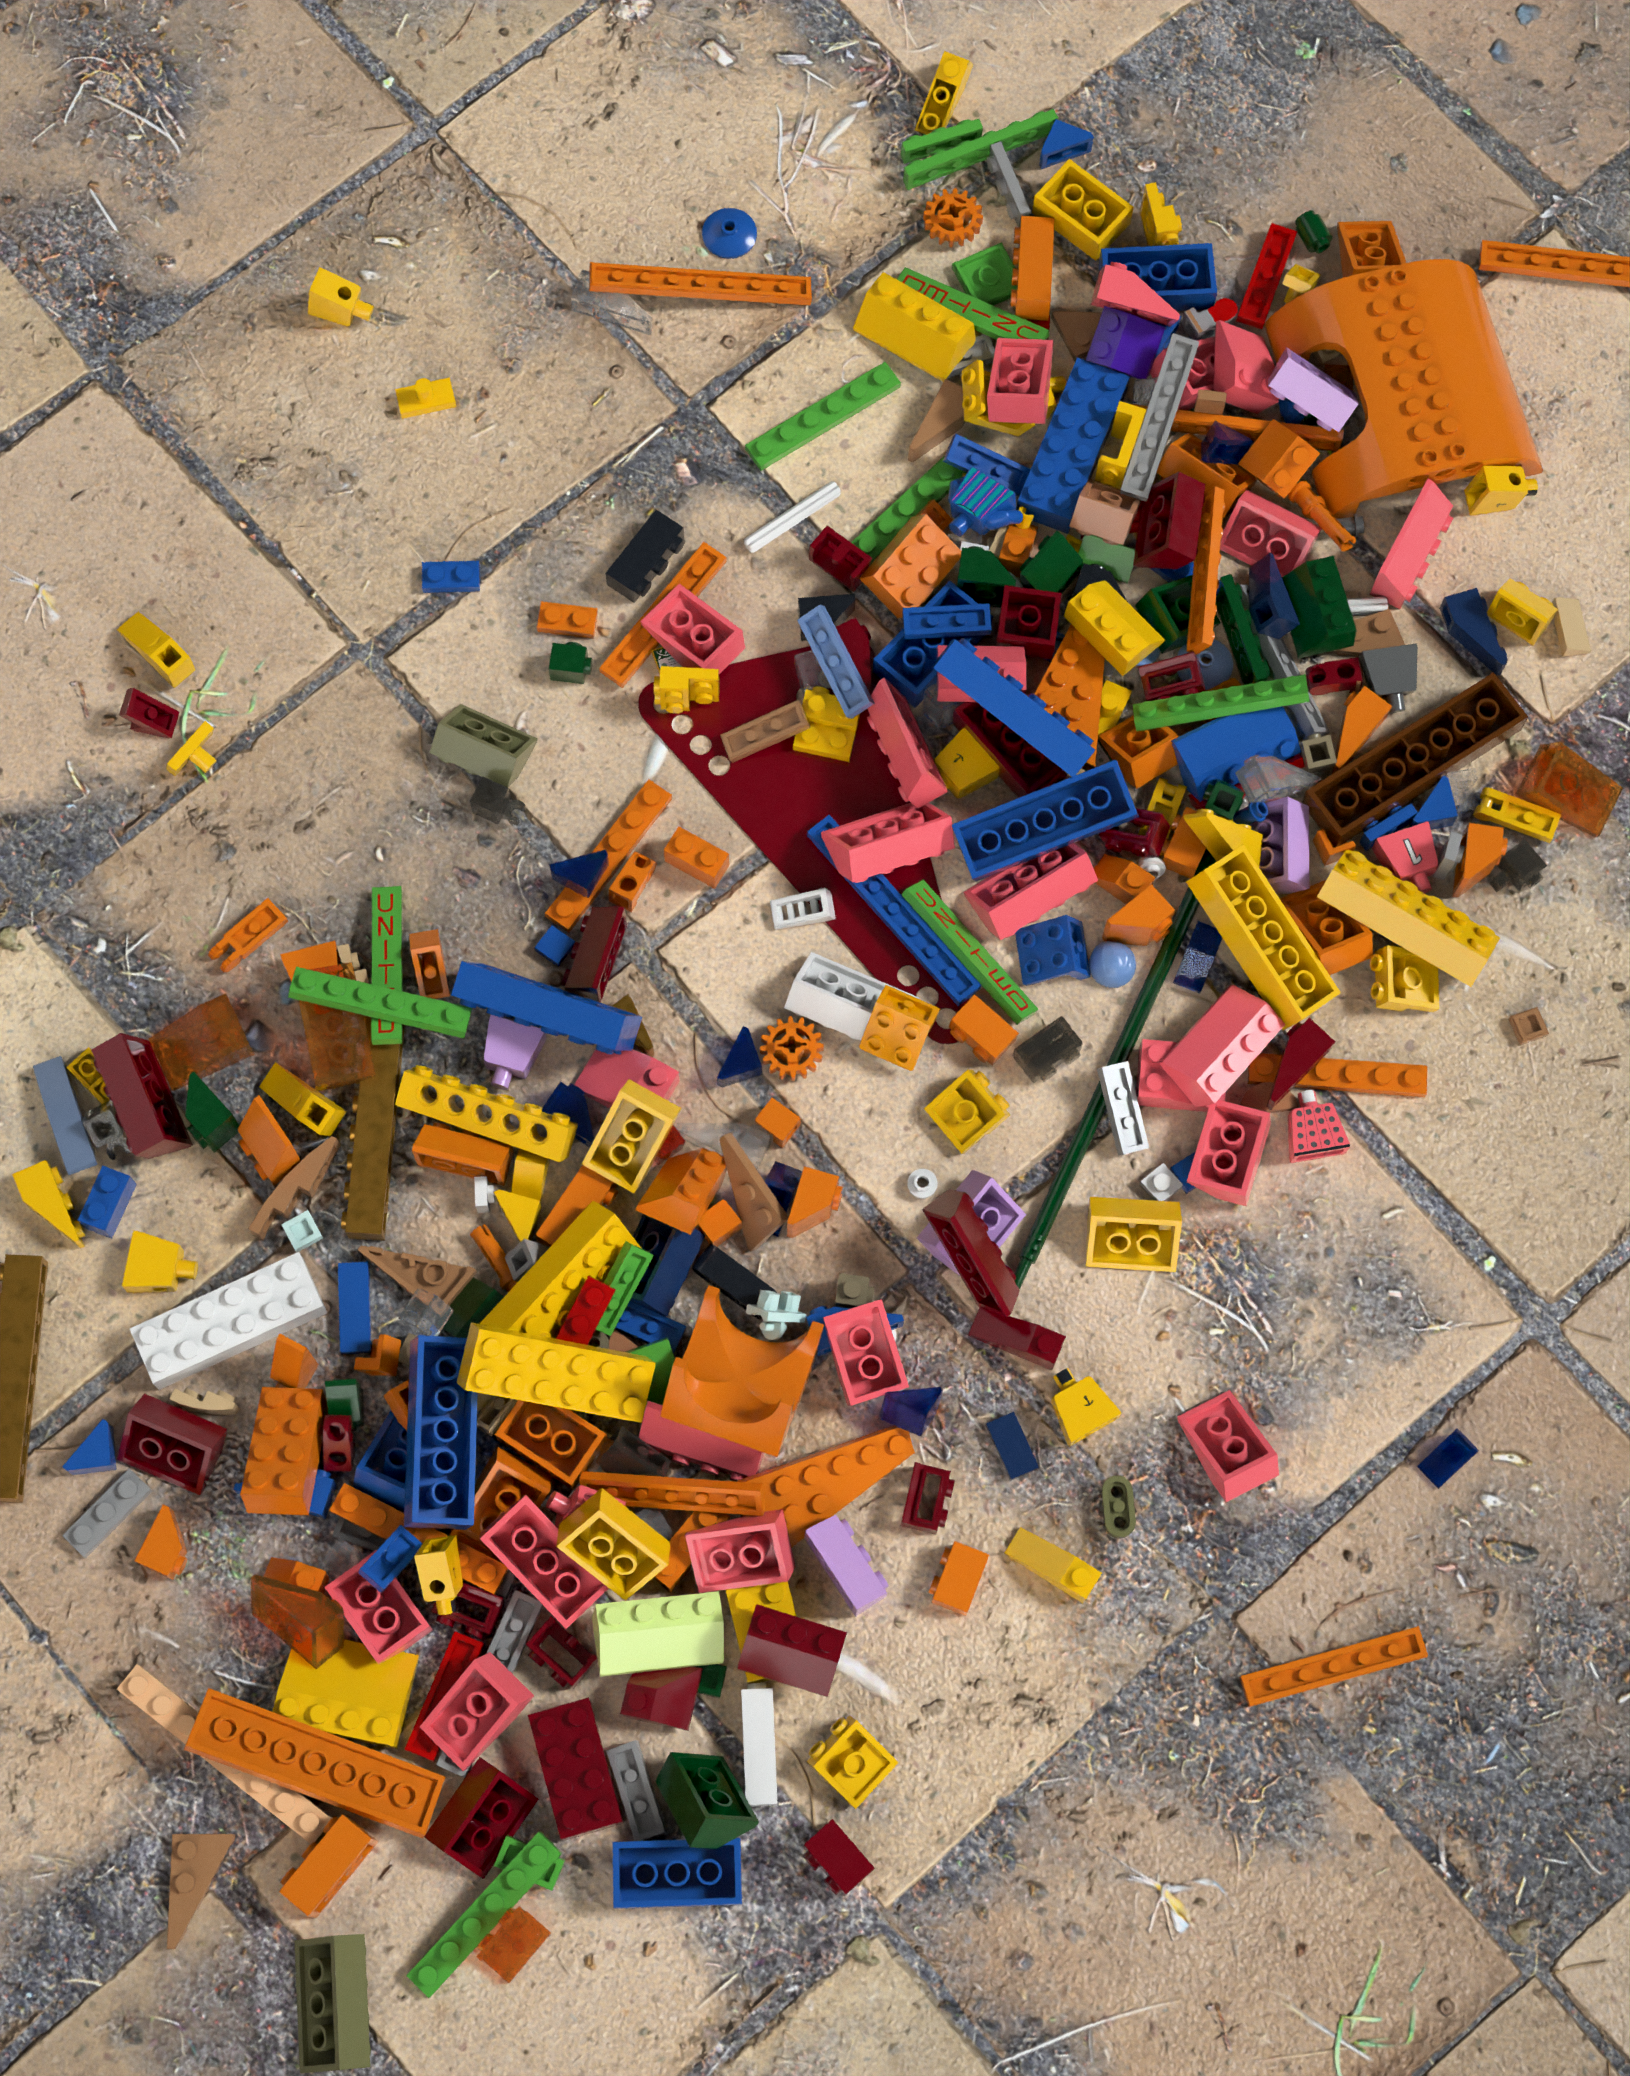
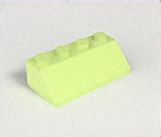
M719 1591L595 1604L592 1623L600 1677L722 1664L724 1662V1620Z

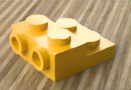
M1156 182L1145 184L1139 213L1147 246L1178 245V232L1182 231L1180 215H1175L1173 205L1165 206L1164 195L1162 192H1158Z
M660 666V676H654L655 704L660 705L661 710H666L669 713H681L683 711H690V700H694L699 704L719 702V669Z
M815 686L812 690L806 689L802 707L810 728L795 735L793 750L849 762L860 714L852 719L847 718L836 695L829 694V690L824 687Z
M1386 945L1375 951L1370 960V968L1372 971H1375V982L1371 987V997L1376 999V1008L1395 1011L1414 1009L1435 1012L1439 1010V977L1436 966L1403 947Z
M967 1069L924 1108L961 1154H965L986 1134H990L1011 1115L1006 1110L1010 1107L1009 1103L1001 1094L997 1093L994 1095L990 1091L988 1086L991 1082L980 1070L975 1073L974 1070Z
M849 1715L846 1719L844 1717L839 1718L831 1726L830 1731L832 1735L825 1742L818 1741L811 1747L808 1753L811 1757L807 1760V1763L854 1809H857L899 1762L856 1719Z

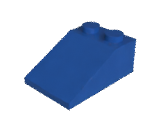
M392 1410L356 1467L353 1487L404 1512L407 1430L397 1421Z

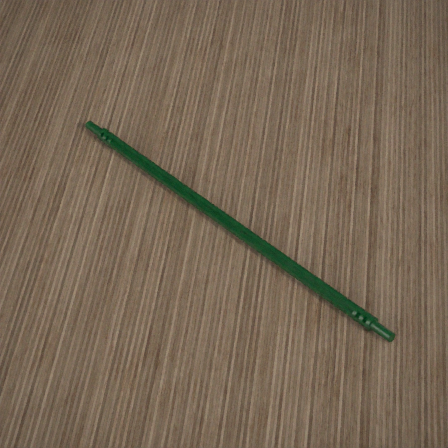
M1243 798L1241 799L1236 812L1240 810L1242 803L1244 801ZM1207 848L1195 875L1217 862ZM1189 887L1169 928L1170 932L1161 945L1106 1066L1128 1061L1200 904ZM1100 1080L1019 1254L1020 1261L1014 1272L1016 1276L1015 1283L1019 1289L1031 1264H1035L1105 1112L1106 1104Z

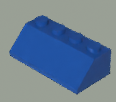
M1283 706L1219 717L1171 740L1183 784L1187 786L1186 789L1200 802L1204 800L1202 797L1208 784H1215L1217 778L1234 786L1301 753L1296 730Z

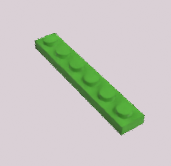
M1054 109L1047 112L1041 111L1024 121L1012 122L1001 130L989 131L982 137L972 141H963L957 147L947 151L940 150L924 160H914L904 167L903 183L907 190L987 160L991 144L1000 141L1005 152L1046 137L1049 135L1055 119L1058 120V116Z
M883 362L745 445V450L759 470L762 471L900 388L901 382L888 364Z
M944 457L941 458L851 543L872 557L870 566L911 517L916 516L930 500L934 499L939 503L949 493L951 481L961 478L962 474L966 472L943 462Z
M1304 674L1241 686H1231L1224 689L1202 691L1195 694L1174 696L1155 701H1145L1133 704V713L1137 732L1310 701L1306 675Z
M300 967L295 968L288 998L464 1039L472 1010L471 1007Z
M539 1831L406 1976L430 1998L561 1856L562 1852Z

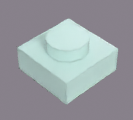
M308 1210L281 1224L296 1253L323 1239Z

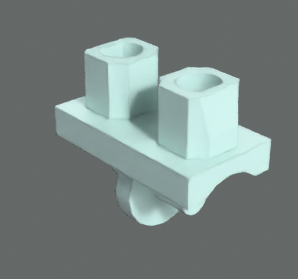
M760 1290L757 1305L747 1304L746 1313L749 1315H761L763 1322L760 1323V1330L768 1340H778L782 1337L787 1329V1325L784 1322L805 1323L806 1318L805 1313L798 1311L801 1296L789 1291H781V1294L769 1290Z

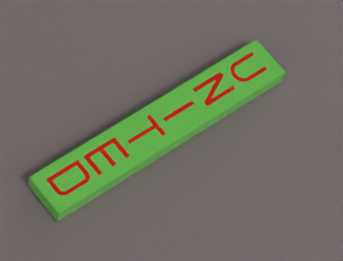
M905 267L897 278L900 282L973 322L976 331L996 340L997 338L1047 340L1050 336L1048 329Z
M924 880L910 886L903 892L902 896L1016 1025L1037 1012L1038 1008Z
M372 887V984L402 991V887ZM371 1017L372 1045L402 1044V1024Z

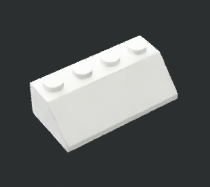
M811 952L793 981L784 1008L798 1016L809 1018L826 1028H832L848 1035L852 1039L861 1041L875 1003L885 985L888 984ZM888 985V986H890V987H892V988H895V989H897V990H899V991H901V992H904V993H906V994H908V995H911V996H913V997L919 999V997H917V996H914V995H912V994H910V993H907V992H905V991H903V990H900V989H898V988H896V987H893V986H891V985Z

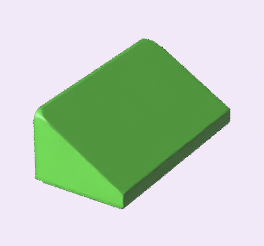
M1084 535L1078 552L1083 559V564L1101 565L1107 571H1110L1116 580L1128 584L1134 567L1135 549L1121 544L1111 545L1105 543L1102 538L1094 535Z

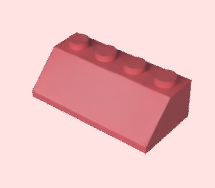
M1427 479L1389 551L1369 594L1373 597H1386L1388 604L1398 609H1401L1405 600L1410 602L1417 590V586L1413 585L1416 578H1423L1429 567V563L1425 562L1428 555H1435L1441 543V540L1437 539L1440 532L1446 533L1453 520V517L1449 516L1453 505L1432 480Z
M884 677L879 680L871 695L875 704L867 708L870 714L867 720L871 728L875 732L877 731L880 736L877 743L884 755L888 754L891 762L887 765L893 777L899 779L901 786L898 787L901 797L906 803L910 801L914 806L920 808L948 791L906 697Z
M908 803L821 832L822 839L838 872L855 883L864 882L868 877L877 874L891 873L895 868L904 865H915L919 860L927 857L941 856L945 851L955 848L951 816L930 803L920 808H917L912 803Z
M1073 843L989 876L963 893L986 928L1002 940L1014 935L1017 930L1028 923L1037 921L1041 915L1049 910L1063 905L1067 899L1077 893L1086 891L1098 879L1087 852Z
M1230 985L1159 1064L1195 1107L1215 1104L1285 1026V1023L1266 1001L1235 985Z
M651 1401L647 1402L638 1437V1445L643 1447L642 1452L656 1457H660V1454L663 1453L672 1456L671 1461L684 1466H689L690 1462L701 1465L702 1471L712 1475H718L720 1471L731 1475L730 1480L738 1481L758 1474L765 1453L662 1418L660 1414L663 1405Z
M524 1495L503 1511L480 1533V1540L567 1629L609 1588L556 1547L558 1528L527 1495Z

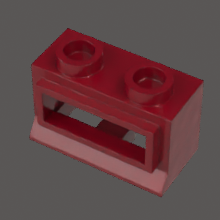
M828 525L809 546V560L852 592H855L862 583L859 578L868 569L872 557Z
M1194 651L1138 667L1146 701L1206 691L1199 660ZM1190 668L1192 679L1151 690L1150 679L1162 675H1175L1177 671Z
M1136 808L1139 818L1128 822L1140 828H1144L1145 825L1149 826L1146 836L1118 831L1120 825L1099 834L1105 843V847L1111 851L1121 852L1125 850L1140 857H1147V855L1159 857L1171 826L1162 813Z
M915 1462L900 1526L935 1535L937 1534L938 1527H945L948 1510L943 1509L945 1497L951 1498L955 1480L949 1479L951 1471ZM926 1474L941 1478L932 1521L917 1518Z
M463 1583V1587L457 1597L490 1609L483 1623L457 1612L439 1615L435 1601L431 1612L437 1616L436 1622L452 1628L454 1623L465 1626V1633L482 1639L483 1634L492 1636L505 1603L502 1597Z
M552 1616L526 1644L531 1650L528 1656L540 1667L546 1663L554 1671L551 1677L563 1688L569 1684L574 1689L598 1663L597 1657L581 1645L572 1634H569ZM549 1635L583 1665L574 1677L539 1647Z

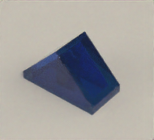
M1214 421L1201 442V460L1205 463L1238 464L1253 441L1249 437Z
M605 849L549 864L552 880L589 898L609 865L608 854Z
M745 1026L742 1027L717 1076V1085L722 1088L762 1075V1065L750 1031Z
M941 1387L886 1392L879 1417L885 1422L922 1436L937 1413L943 1390Z
M1456 1428L1417 1467L1439 1489L1479 1450Z

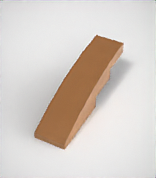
M331 1136L310 1152L283 1178L264 1202L249 1226L248 1230L252 1236L264 1240L277 1214L288 1219L302 1193L311 1198L314 1197L341 1147L337 1138Z

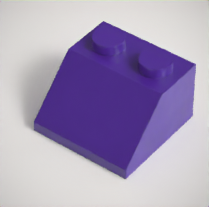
M1104 306L1086 361L1147 382L1165 328L1133 314Z

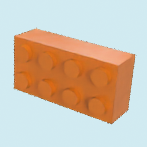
M262 1387L240 1493L247 1513L309 1515L323 1442L325 1415H328V1405L323 1389Z

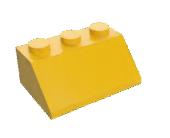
M1106 580L1089 584L1068 601L1064 617L1122 676L1165 641Z
M1090 1197L1087 1218L1086 1267L1176 1272L1182 1226L1180 1202Z

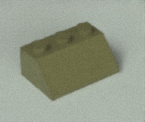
M460 704L438 723L430 753L445 763H453L464 768L469 774L482 776L496 786L508 788L519 777L538 738Z

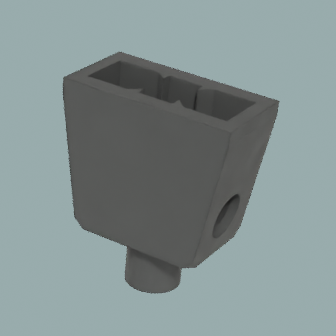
M1417 643L1362 651L1358 655L1368 688L1379 697H1386L1387 703L1392 706L1389 713L1405 711L1403 695L1416 691Z

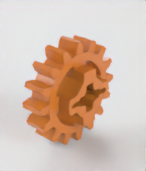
M954 188L952 193L948 194V191L943 189L941 197L934 193L932 202L927 201L926 211L923 214V220L925 221L924 229L930 230L931 239L939 237V245H942L944 241H948L951 248L954 242H958L962 247L964 246V239L972 242L974 240V233H980L983 223V215H981L982 206L976 205L977 198L975 196L970 199L967 198L968 191L965 190L962 194H958L957 188Z
M789 1016L788 1023H783L779 1018L777 1019L776 1028L768 1025L767 1032L769 1036H761V1042L766 1045L760 1046V1054L766 1055L762 1058L763 1065L771 1064L769 1068L770 1074L779 1071V1079L783 1080L785 1075L788 1074L791 1081H795L796 1074H800L803 1079H806V1070L809 1069L812 1072L817 1070L814 1061L822 1062L823 1056L817 1052L824 1051V1044L817 1043L821 1040V1033L813 1034V1023L806 1027L804 1026V1018L801 1017L798 1023H794L792 1016ZM786 1032L781 1040H775L779 1035ZM796 1032L803 1034L807 1039L801 1038ZM790 1044L794 1045L795 1053H789L788 1046ZM803 1057H809L804 1063L798 1065V1062ZM776 1058H781L787 1065L780 1063Z

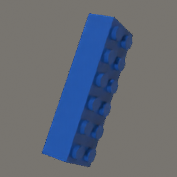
M1077 357L1019 496L1016 510L1023 506L1026 508V515H1034L1032 521L1066 534L1069 533L1071 529L1069 525L1079 495L1089 478L1091 479L1112 429L1119 401L1123 402L1127 392L1130 376Z
M961 638L959 642L956 639H952L932 667L1074 778L1095 752V749L1090 746L1093 740L1079 729L1072 732L1067 728L1070 722L1055 710L1052 714L1044 710L1047 704L1031 692L1029 696L1025 695L1020 691L1023 685L1008 674L1004 678L997 673L1001 667L986 656L982 660L974 654L977 648L964 638Z
M1113 760L1080 773L1074 778L1070 777L954 823L952 827L971 877L976 882L1139 818L1119 764L1117 760Z
M461 961L451 996L460 998L459 1004L475 1009L477 1007L486 1009L487 1007L486 1013L503 1018L506 1016L513 1018L514 1016L513 1022L528 1027L531 1025L536 1027L542 1026L540 1031L554 1036H558V1034L563 1036L569 1035L568 1040L577 1044H597L595 1049L607 1054H621L622 1051H632L642 1021V1016L479 962Z
M418 1335L410 1341L404 1527L466 1530L474 1525L478 1392L464 1390L457 1384L467 1338Z

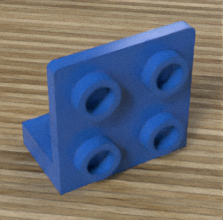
M1063 915L1020 928L1016 931L1022 983L1029 986L1064 975H1069L1078 980L1091 977L1082 921L1068 915Z

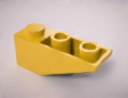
M944 51L915 131L927 135L937 128L947 127L974 64L971 61Z
M139 611L117 629L129 644L173 688L177 687L196 670L190 656L169 635Z
M1198 809L1194 814L1184 815L1186 823L1216 861L1244 844L1260 868L1263 834L1251 830L1250 825L1236 824L1233 822V819L1216 816L1214 811L1209 809Z
M277 1062L273 1064L259 1086L292 1116L319 1135L331 1136L347 1112Z
M44 1160L12 1174L23 1202L78 1247H85L82 1241V1237L86 1236L84 1228L78 1220L74 1221L71 1210H74L75 1207L68 1192L63 1194L59 1185L64 1180L58 1167L52 1168L48 1161Z

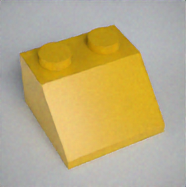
M1509 578L1496 593L1487 611V615L1534 646L1558 609L1548 599L1539 597L1529 591V588L1524 583L1516 582Z

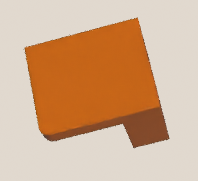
M1324 829L1318 830L1313 839V843L1324 866L1339 861L1346 850L1354 851L1356 847L1354 841L1345 842L1338 847H1334Z
M773 1097L755 1118L756 1124L772 1134L773 1142L781 1148L787 1144L801 1126V1118Z
M722 1199L705 1211L696 1227L701 1233L706 1235L705 1239L709 1244L718 1247L742 1229V1221L726 1200Z
M380 1334L379 1339H374L372 1342L370 1358H355L354 1370L370 1376H396L401 1340L386 1334Z

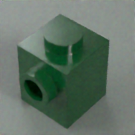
M567 642L566 644L552 643L548 669L550 680L584 684L586 674L591 675L593 662L592 657H588L587 647L577 642Z
M1217 778L1215 784H1208L1202 799L1207 801L1205 804L1206 809L1232 820L1244 795V790Z

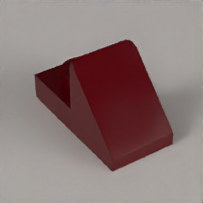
M130 688L126 691L119 716L131 721L130 729L133 731L170 739L173 736L180 712L135 688Z

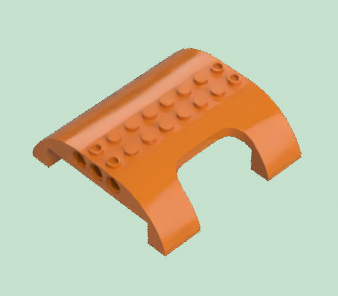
M1429 259L1344 277L1323 284L1296 297L1282 306L1265 322L1264 327L1276 364L1286 347L1309 361L1310 355L1313 352L1323 349L1335 350L1341 353L1349 364L1365 413V428L1356 439L1329 455L1311 472L1318 495L1325 500V507L1336 519L1353 517L1359 503L1362 501L1422 488L1427 479L1432 480L1435 484L1474 476L1483 466H1521L1524 469L1525 477L1543 472L1477 275L1468 264L1450 259Z

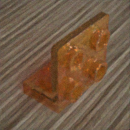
M518 1906L516 1910L510 1907L498 1921L502 1925L495 1935L488 1933L477 1946L480 1953L476 1957L488 1964L509 1984L552 1934L521 1906Z

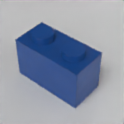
M102 1166L78 1218L79 1223L87 1230L112 1239L137 1185L132 1177Z

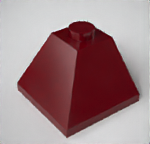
M685 1667L633 1673L627 1682L620 1714L633 1720L689 1731L703 1669Z

